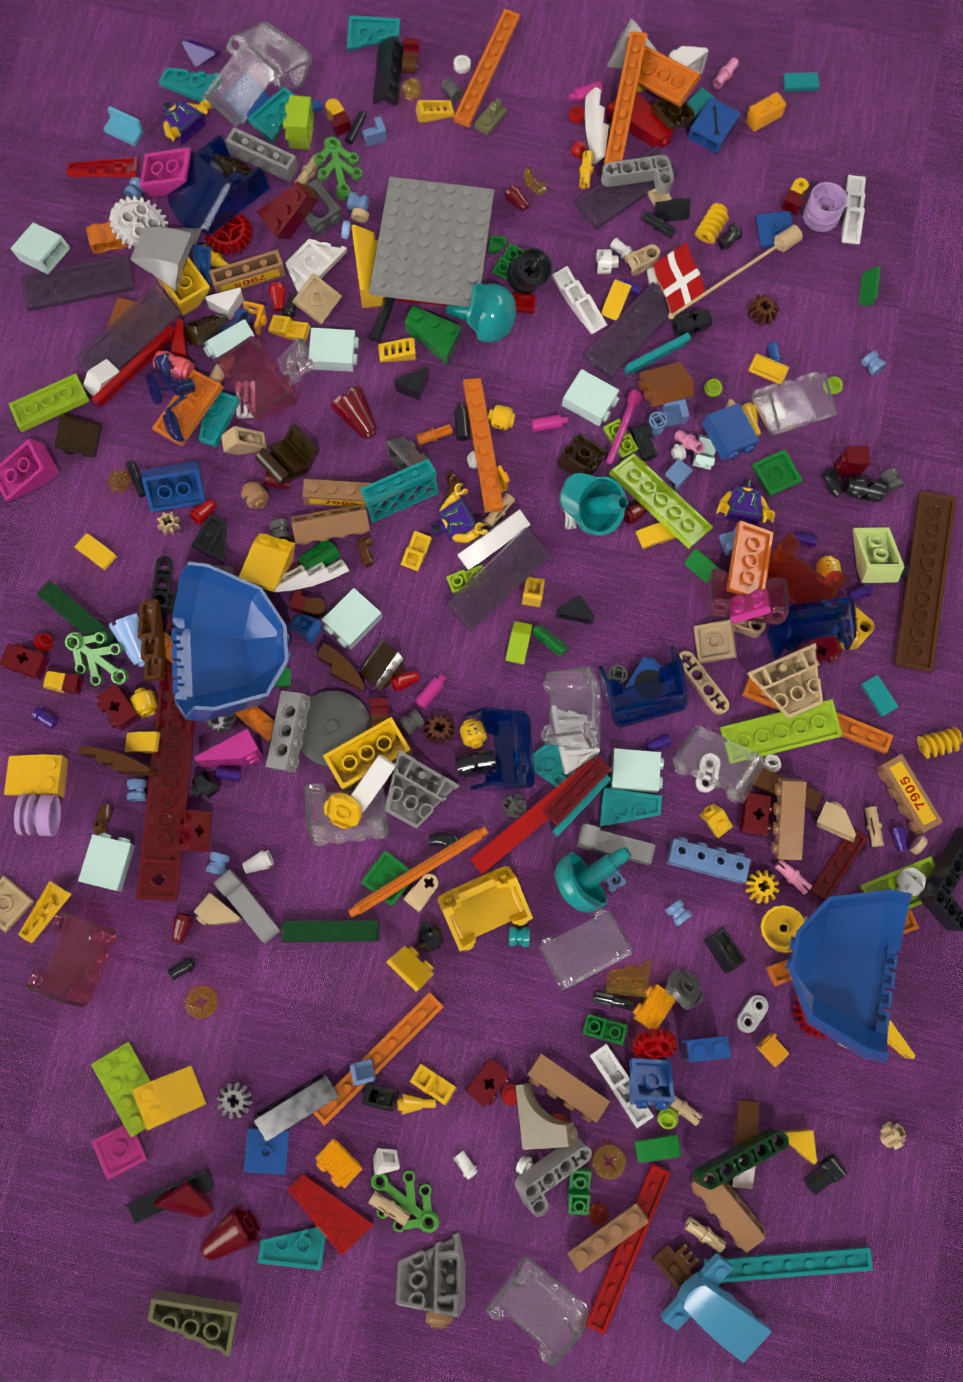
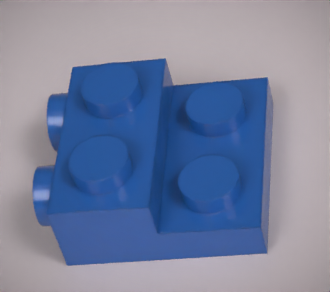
M632 1058L629 1061L631 1082L628 1084L630 1104L636 1105L637 1109H646L648 1105L656 1106L657 1110L668 1109V1106L675 1102L671 1060Z

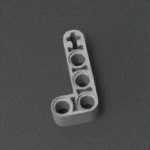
M665 155L609 162L604 165L601 182L606 187L654 181L656 191L662 195L670 192L674 180L671 162Z
M589 824L582 825L577 843L579 848L609 855L616 850L626 847L631 853L629 861L645 865L652 864L656 846L648 842L601 831L599 827Z
M229 869L213 882L264 944L281 932L232 870Z
M577 1138V1144L555 1149L517 1177L515 1188L524 1205L534 1216L541 1217L548 1210L549 1205L544 1193L590 1160L592 1155L591 1149L580 1138Z

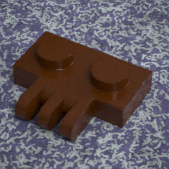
M685 1242L675 1251L666 1243L651 1257L678 1291L684 1282L692 1276L689 1270L699 1261L697 1256L693 1257L690 1261L688 1260L693 1255L691 1249L685 1254L682 1253L688 1247Z

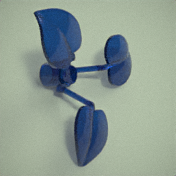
M169 353L156 356L154 364L158 377L166 387L159 388L158 379L153 374H147L145 380L150 397L156 404L162 402L161 392L173 390L176 396H181L165 409L166 414L163 415V422L168 435L172 439L184 442L186 440L182 437L177 417L171 409L183 399H186L187 394L194 393L195 385L191 378L171 380Z

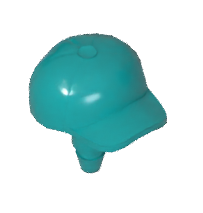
M475 283L472 288L470 307L447 305L446 313L461 320H467V323L476 332L478 340L481 342L496 343L503 340L511 332L516 319V303L514 296L504 286L494 283L486 285Z
M583 473L569 476L564 482L559 497L560 505L575 519L579 528L593 536H601L616 531L617 527L621 525L625 508L628 505L625 492L617 481L609 477H595Z
M624 847L614 851L611 855L606 854L590 866H587L583 859L575 852L565 855L556 865L554 873L556 884L563 899L576 910L585 913L595 912L605 907L608 899L600 883L619 870V866L624 865L631 857L629 850Z

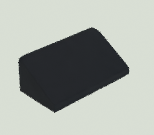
M690 198L656 202L653 214L658 218L662 217L665 219V222L687 220L690 216L691 200Z
M724 927L704 939L705 944L724 973L731 972L746 961Z

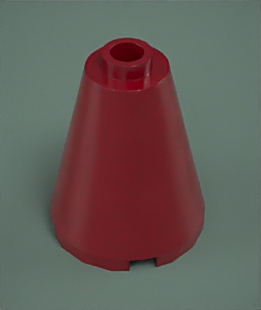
M359 385L349 389L350 392L342 393L330 404V407L361 438L366 437V439H369L376 434L377 426L363 389Z
M237 1204L218 1223L201 1243L200 1250L205 1259L211 1261L253 1246L261 1240V1236L258 1237V1232L261 1230L260 1225L250 1209L245 1211L242 1208L243 1204Z

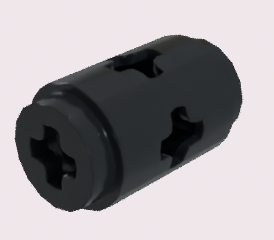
M699 309L678 315L672 319V329L677 337L686 333L691 335L705 331L712 326L711 314L707 309Z
M854 475L847 478L844 493L848 494L849 497L876 503L883 500L887 487L882 481Z
M486 749L459 755L460 757L455 758L459 777L464 776L466 778L486 774L497 769L493 750L488 751Z

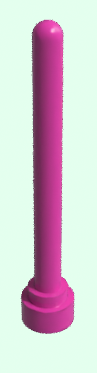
M632 390L628 394V407L607 457V464H613L633 411L642 401L643 395L639 391Z

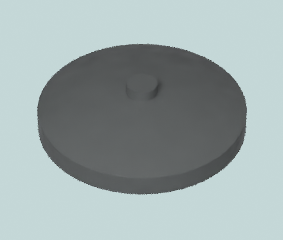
M325 691L311 697L310 708L306 718L307 725L302 738L303 745L300 750L313 763L329 767L323 755L372 728L367 709L356 697L342 691Z

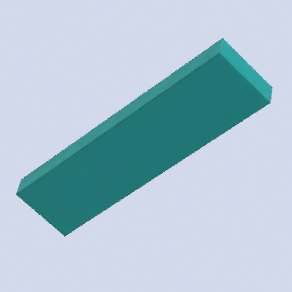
M689 333L627 364L623 370L624 374L629 376L686 346L691 339Z
M607 775L566 819L553 829L552 834L558 837L610 782L611 778Z

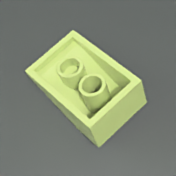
M853 528L856 566L861 583L898 582L904 569V564L890 528Z

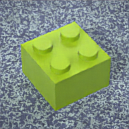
M290 95L289 103L285 105L287 118L283 120V128L286 129L285 139L288 140L290 148L310 150L314 125L311 97Z

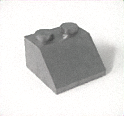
M404 436L386 442L388 458L400 471L428 459L425 454H420L416 450V446L411 440L408 441Z

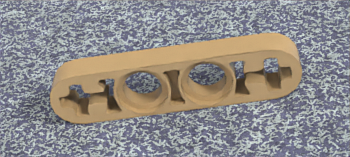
M689 651L681 652L676 660L678 667L711 711L716 715L724 714L729 709L727 698L696 657ZM683 657H684V658H687V657H688V658L690 659V660L688 661L689 665H688L686 662H685V663H682V662H681L682 659H683ZM694 664L695 667L688 671L687 669H689L690 666L692 667V665ZM692 672H701L702 679L695 680L692 677ZM705 686L713 688L714 692L712 695L704 693L703 689ZM716 694L719 696L716 698L717 702L719 704H724V706L722 707L723 710L721 708H716L717 702L715 701V699L712 702L710 701V699H713L716 696Z

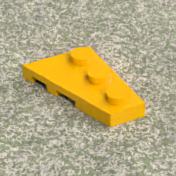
M49 881L18 935L24 940L33 943L71 896V893Z

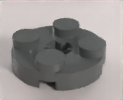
M676 969L667 978L668 984L665 987L667 993L673 996L685 1010L697 1007L704 1000V992L701 994L699 989L701 987L700 982L689 971L684 970L681 972L679 971L680 969Z

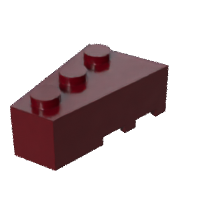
M295 183L259 209L257 214L276 238L290 239L315 206L319 197L310 186Z

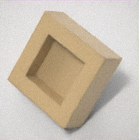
M656 188L648 191V197L654 207L656 202L672 200L669 193L665 195L659 194Z

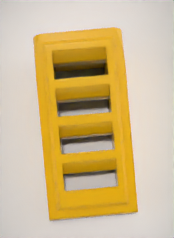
M418 100L416 114L419 123L454 117L451 100Z
M414 338L378 344L380 362L416 360ZM384 349H388L387 356L384 355ZM391 349H395V354H392Z
M889 1020L887 1044L905 1059H914L915 1054L894 1024Z

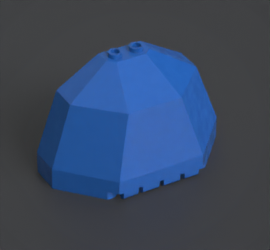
M187 562L180 574L172 614V624L176 628H171V642L178 643L171 645L172 660L175 661L172 662V677L176 679L173 680L175 704L185 720L208 721L261 705L269 696L278 678L290 661L291 654L288 650L289 633H287L285 622L262 587L212 565Z
M890 889L828 897L797 930L796 937H791L789 949H793L792 957L788 956L786 969H790L789 975L807 1024L860 1057L886 1064L889 1058L887 1041L890 1012L882 1010H891L893 993L885 990H894L896 973L888 970H897L899 956L895 954L900 952L912 893Z

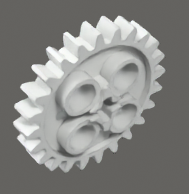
M127 196L125 201L120 199L119 203H115L109 217L111 221L110 227H113L112 233H118L116 239L122 238V245L128 243L129 249L132 246L136 247L143 228H168L169 222L165 221L166 215H160L162 209H155L157 204L151 206L150 200L144 202L143 197L137 200L135 196H133L132 200Z

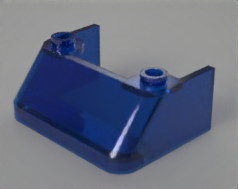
M841 597L783 607L766 632L774 658L778 659L784 649L794 650L798 648L802 640L836 636L837 640L844 644L845 650H849L857 635L856 609L853 597Z
M673 645L670 646L672 662L666 663L659 668V679L631 687L622 688L619 680L608 679L603 666H598L603 693L615 726L622 728L682 711L688 706L683 661Z
M483 707L466 713V717L480 718L486 734L494 735L497 767L496 772H490L486 775L485 783L470 786V790L495 792L532 787L535 782L529 715L524 711Z

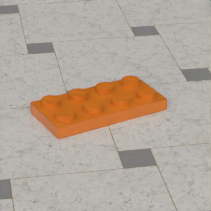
M645 46L638 85L681 107L700 80V73Z
M193 370L152 429L183 447L224 387L220 383Z
M741 520L737 523L726 591L738 595H746L757 589H765L774 532Z

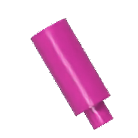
M600 81L573 89V93L568 94L569 101L575 100V102L585 100L586 95L595 87L600 89L602 94V85Z
M560 414L531 419L533 432L562 428V424H568V417H561Z
M442 674L438 678L434 677L414 700L415 703L422 709H425L444 687L443 682L446 680V677Z

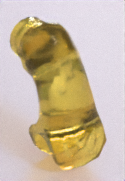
M530 168L523 171V181L537 195L548 192V189L545 188V180L540 183L537 182Z

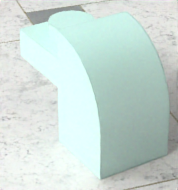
M699 434L698 441L703 442L705 448L699 454L697 452L694 453L692 466L710 470L711 466L714 465L716 449L709 436Z

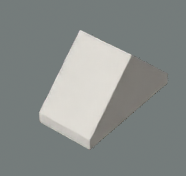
M241 288L205 296L210 310L230 320L244 300Z
M105 359L88 370L83 387L94 396L120 371L108 359Z

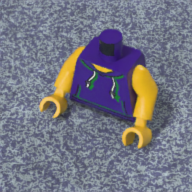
M207 99L201 101L199 105L185 103L182 100H179L175 105L166 102L162 107V110L165 112L163 115L165 120L163 126L166 137L172 141L176 138L181 145H184L206 125L203 113L207 114L208 109L212 108L210 102Z
M742 479L741 487L734 486L732 491H728L719 501L716 511L717 514L723 512V519L738 522L741 520L757 525L762 516V522L764 523L766 519L774 522L775 512L769 509L764 497L761 496V491L759 489H752V480Z
M456 484L455 491L452 492L439 509L438 520L440 523L431 527L435 537L445 533L449 541L469 543L479 537V534L486 535L488 533V530L485 529L481 531V528L486 524L476 523L464 498H460V495L468 493V489L460 491L464 484Z

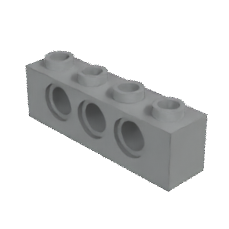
M235 127L225 140L230 155L288 182L292 180L298 170L295 155Z
M281 691L266 767L296 773V768L299 765L300 748L303 745V733L307 725L306 718L310 708V696L298 692Z

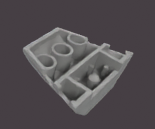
M145 227L131 256V261L148 273L158 277L161 282L168 284L174 291H177L182 279L181 271L192 245H196L202 230L201 228Z
M398 750L396 767L394 768L385 811L417 829L434 812L433 809L441 801L444 802L447 799L446 796L460 785L418 762L403 751Z
M459 1233L452 1235L453 1238L441 1243L440 1241L436 1243L435 1247L425 1252L421 1250L398 1261L397 1305L454 1317L461 1315L465 1308L466 1265Z

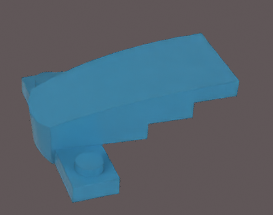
M716 1253L699 1273H695L684 1282L677 1294L678 1296L660 1316L665 1323L677 1331L691 1316L715 1341L744 1363L772 1331L768 1325L756 1318L750 1309L737 1302L733 1295L718 1287L734 1268L730 1262Z

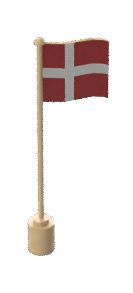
M796 225L790 226L775 236L772 248L707 291H705L700 272L690 255L688 242L654 263L653 268L656 279L669 307V319H674V316L775 249L785 252L802 241L803 235L801 230Z

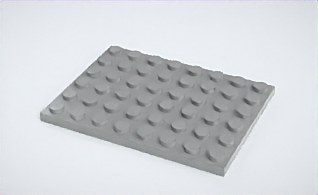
M389 177L369 290L370 295L470 307L473 285L475 283H482L494 189Z

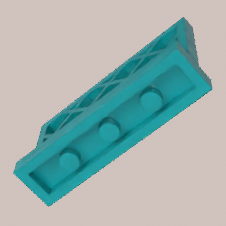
M429 459L360 488L372 523L439 494L436 482L437 473ZM418 486H422L419 491H416ZM428 487L433 488L432 490L425 492L428 489ZM402 493L405 494L403 498H398ZM384 501H388L385 506L382 505ZM377 510H381L380 513L374 515L377 512Z

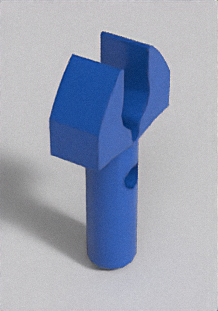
M237 310L235 312L236 319L223 327L221 332L244 320L242 318L249 314L248 310ZM252 315L245 319L249 327L252 324Z

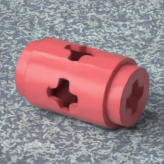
M165 350L158 351L153 360V366L158 372L182 381L186 380L195 369L194 363H191L189 359Z

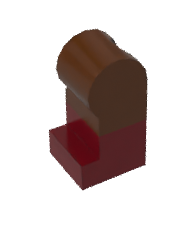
M404 37L402 73H417L420 39Z
M294 590L289 604L291 611L316 618H321L326 614L327 608L321 598L311 599L304 597L302 590Z
M387 698L370 699L371 725L374 727L389 718Z

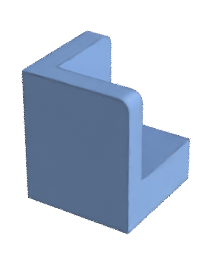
M381 116L374 118L375 127L362 131L367 147L387 142L386 129Z
M686 400L673 401L663 405L661 412L667 417L665 427L687 423L689 412Z
M680 459L672 465L665 476L676 484L673 490L677 492L690 478L693 469Z
M736 527L732 532L719 536L725 556L732 555Z
M372 1059L350 1064L354 1086L376 1080Z

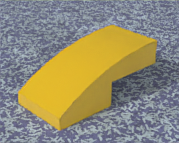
M615 279L601 315L618 321L632 285Z
M273 315L268 331L283 338L306 342L310 325L305 322L292 321L288 316Z
M661 522L635 531L643 550L676 538Z
M414 531L400 565L419 571L432 537Z
M87 533L74 546L80 553L88 557L103 570H106L117 557L112 551Z
M160 732L127 733L124 752L130 754L158 752Z
M422 1064L419 1065L409 1081L445 1106H447L457 1089L453 1084Z

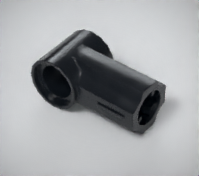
M649 423L630 428V434L638 447L642 461L647 462L656 458L658 452L652 439L653 433Z
M835 1154L824 1158L820 1162V1166L803 1179L814 1195H817L831 1183L838 1182L847 1174L846 1169Z

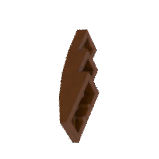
M159 600L141 601L137 638L142 640L140 659L145 661L143 680L147 682L165 680V642Z
M79 746L78 754L87 758H96L95 762L103 766H113L112 770L119 774L158 775V772L120 753L101 748Z
M748 763L741 782L760 788V791L777 796L775 795V784L778 783V778L787 777ZM806 786L805 809L816 812L822 793Z
M738 1099L733 1134L734 1147L758 1134L759 1100ZM743 1154L740 1156L739 1162L742 1161ZM755 1167L731 1179L732 1187L753 1189Z

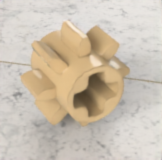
M172 511L170 514L163 512V515L157 518L160 523L157 528L163 530L165 536L168 533L175 535V531L181 529L177 524L180 522L179 517L174 518Z
M890 1121L882 1126L883 1129L880 1130L882 1143L888 1148L894 1147L895 1150L904 1146L906 1132L903 1127L896 1123L892 1125Z

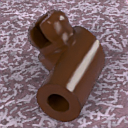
M449 472L446 475L449 486L448 491L444 495L446 498L455 491L456 484L460 483L458 476L453 472Z

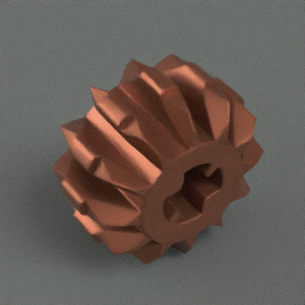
M766 294L762 297L757 295L755 299L751 300L748 313H750V319H755V324L760 322L761 326H763L766 322L769 325L772 320L774 321L777 318L779 307L777 306V301H772L773 296L768 298Z
M435 713L432 714L433 720L430 718L426 719L429 725H423V729L427 730L424 736H431L429 738L430 743L436 740V746H439L440 740L446 745V738L453 740L451 734L456 733V729L451 728L455 725V722H449V715L443 719V713L439 714L440 718H437ZM437 726H440V728H443V732H442V733H440L438 730H436V727H437Z

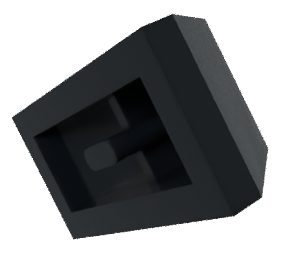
M428 367L395 379V390L420 400L429 380Z
M578 595L557 608L555 617L592 625L595 616L582 597Z
M368 1082L361 1104L393 1112L399 1091Z

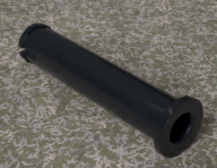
M385 297L372 333L368 335L371 341L376 343L382 342L381 337L396 298Z

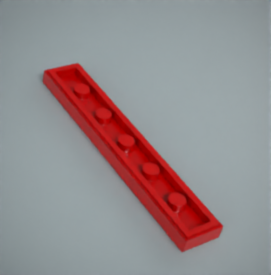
M169 325L91 398L94 405L101 409L154 359L158 351H162L173 341L175 328Z

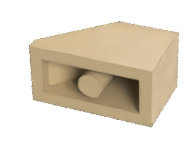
M234 426L221 435L225 453L243 455L259 452L262 448L267 449L264 432Z
M826 801L817 820L816 827L854 843L856 833L846 810L837 802L831 801L829 803Z
M211 893L205 897L194 911L198 915L196 919L203 925L207 923L212 926L240 923L243 920Z

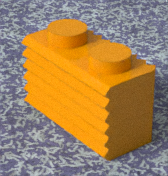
M775 92V94L764 98L761 102L759 101L755 105L750 106L745 121L752 131L755 132L782 117L786 102L778 92Z
M654 984L653 987L650 985L645 991L644 996L646 998L643 1003L639 1002L633 1010L635 1014L633 1019L649 1030L650 1028H659L676 1001L665 989L658 984Z
M335 1138L315 1157L317 1167L322 1172L327 1170L332 1176L330 1178L337 1187L342 1185L344 1189L363 1169V1166Z

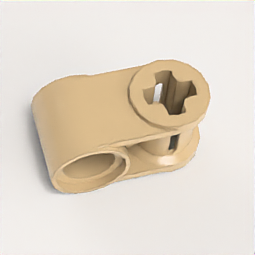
M651 244L629 253L624 261L629 264L631 274L636 276L653 267V264L659 259L660 250L656 245Z
M755 617L734 623L733 630L751 638H757L764 631L766 623L763 618ZM751 625H758L760 630H754Z
M432 874L424 875L406 895L404 901L420 912L437 889V878ZM426 878L428 880L434 879L433 888L430 886L425 888L426 883L424 881Z

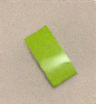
M620 418L602 428L611 444H613L620 427ZM627 431L618 449V454L622 458L638 450L631 434H628Z
M483 565L467 571L461 570L446 577L452 594L462 593L489 584Z

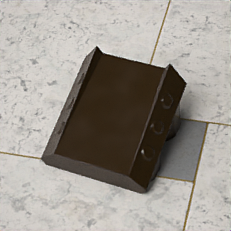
M661 99L651 105L653 113L668 129L689 127L694 123V109L686 101H684L681 107Z
M220 154L214 155L216 162L235 190L240 188L252 193L257 189L258 172L248 168L246 164L238 159Z
M213 314L200 320L186 323L184 330L189 345H196L197 348L226 324V317Z
M66 414L60 415L56 439L54 440L55 448L62 449L67 455L79 453L84 457H96L102 423Z
M579 433L573 438L571 444L564 448L557 463L559 469L562 468L571 475L577 473L593 475L608 455V451Z
M381 639L358 673L381 692L382 689L387 688L391 684L393 676H399L405 671L404 658Z

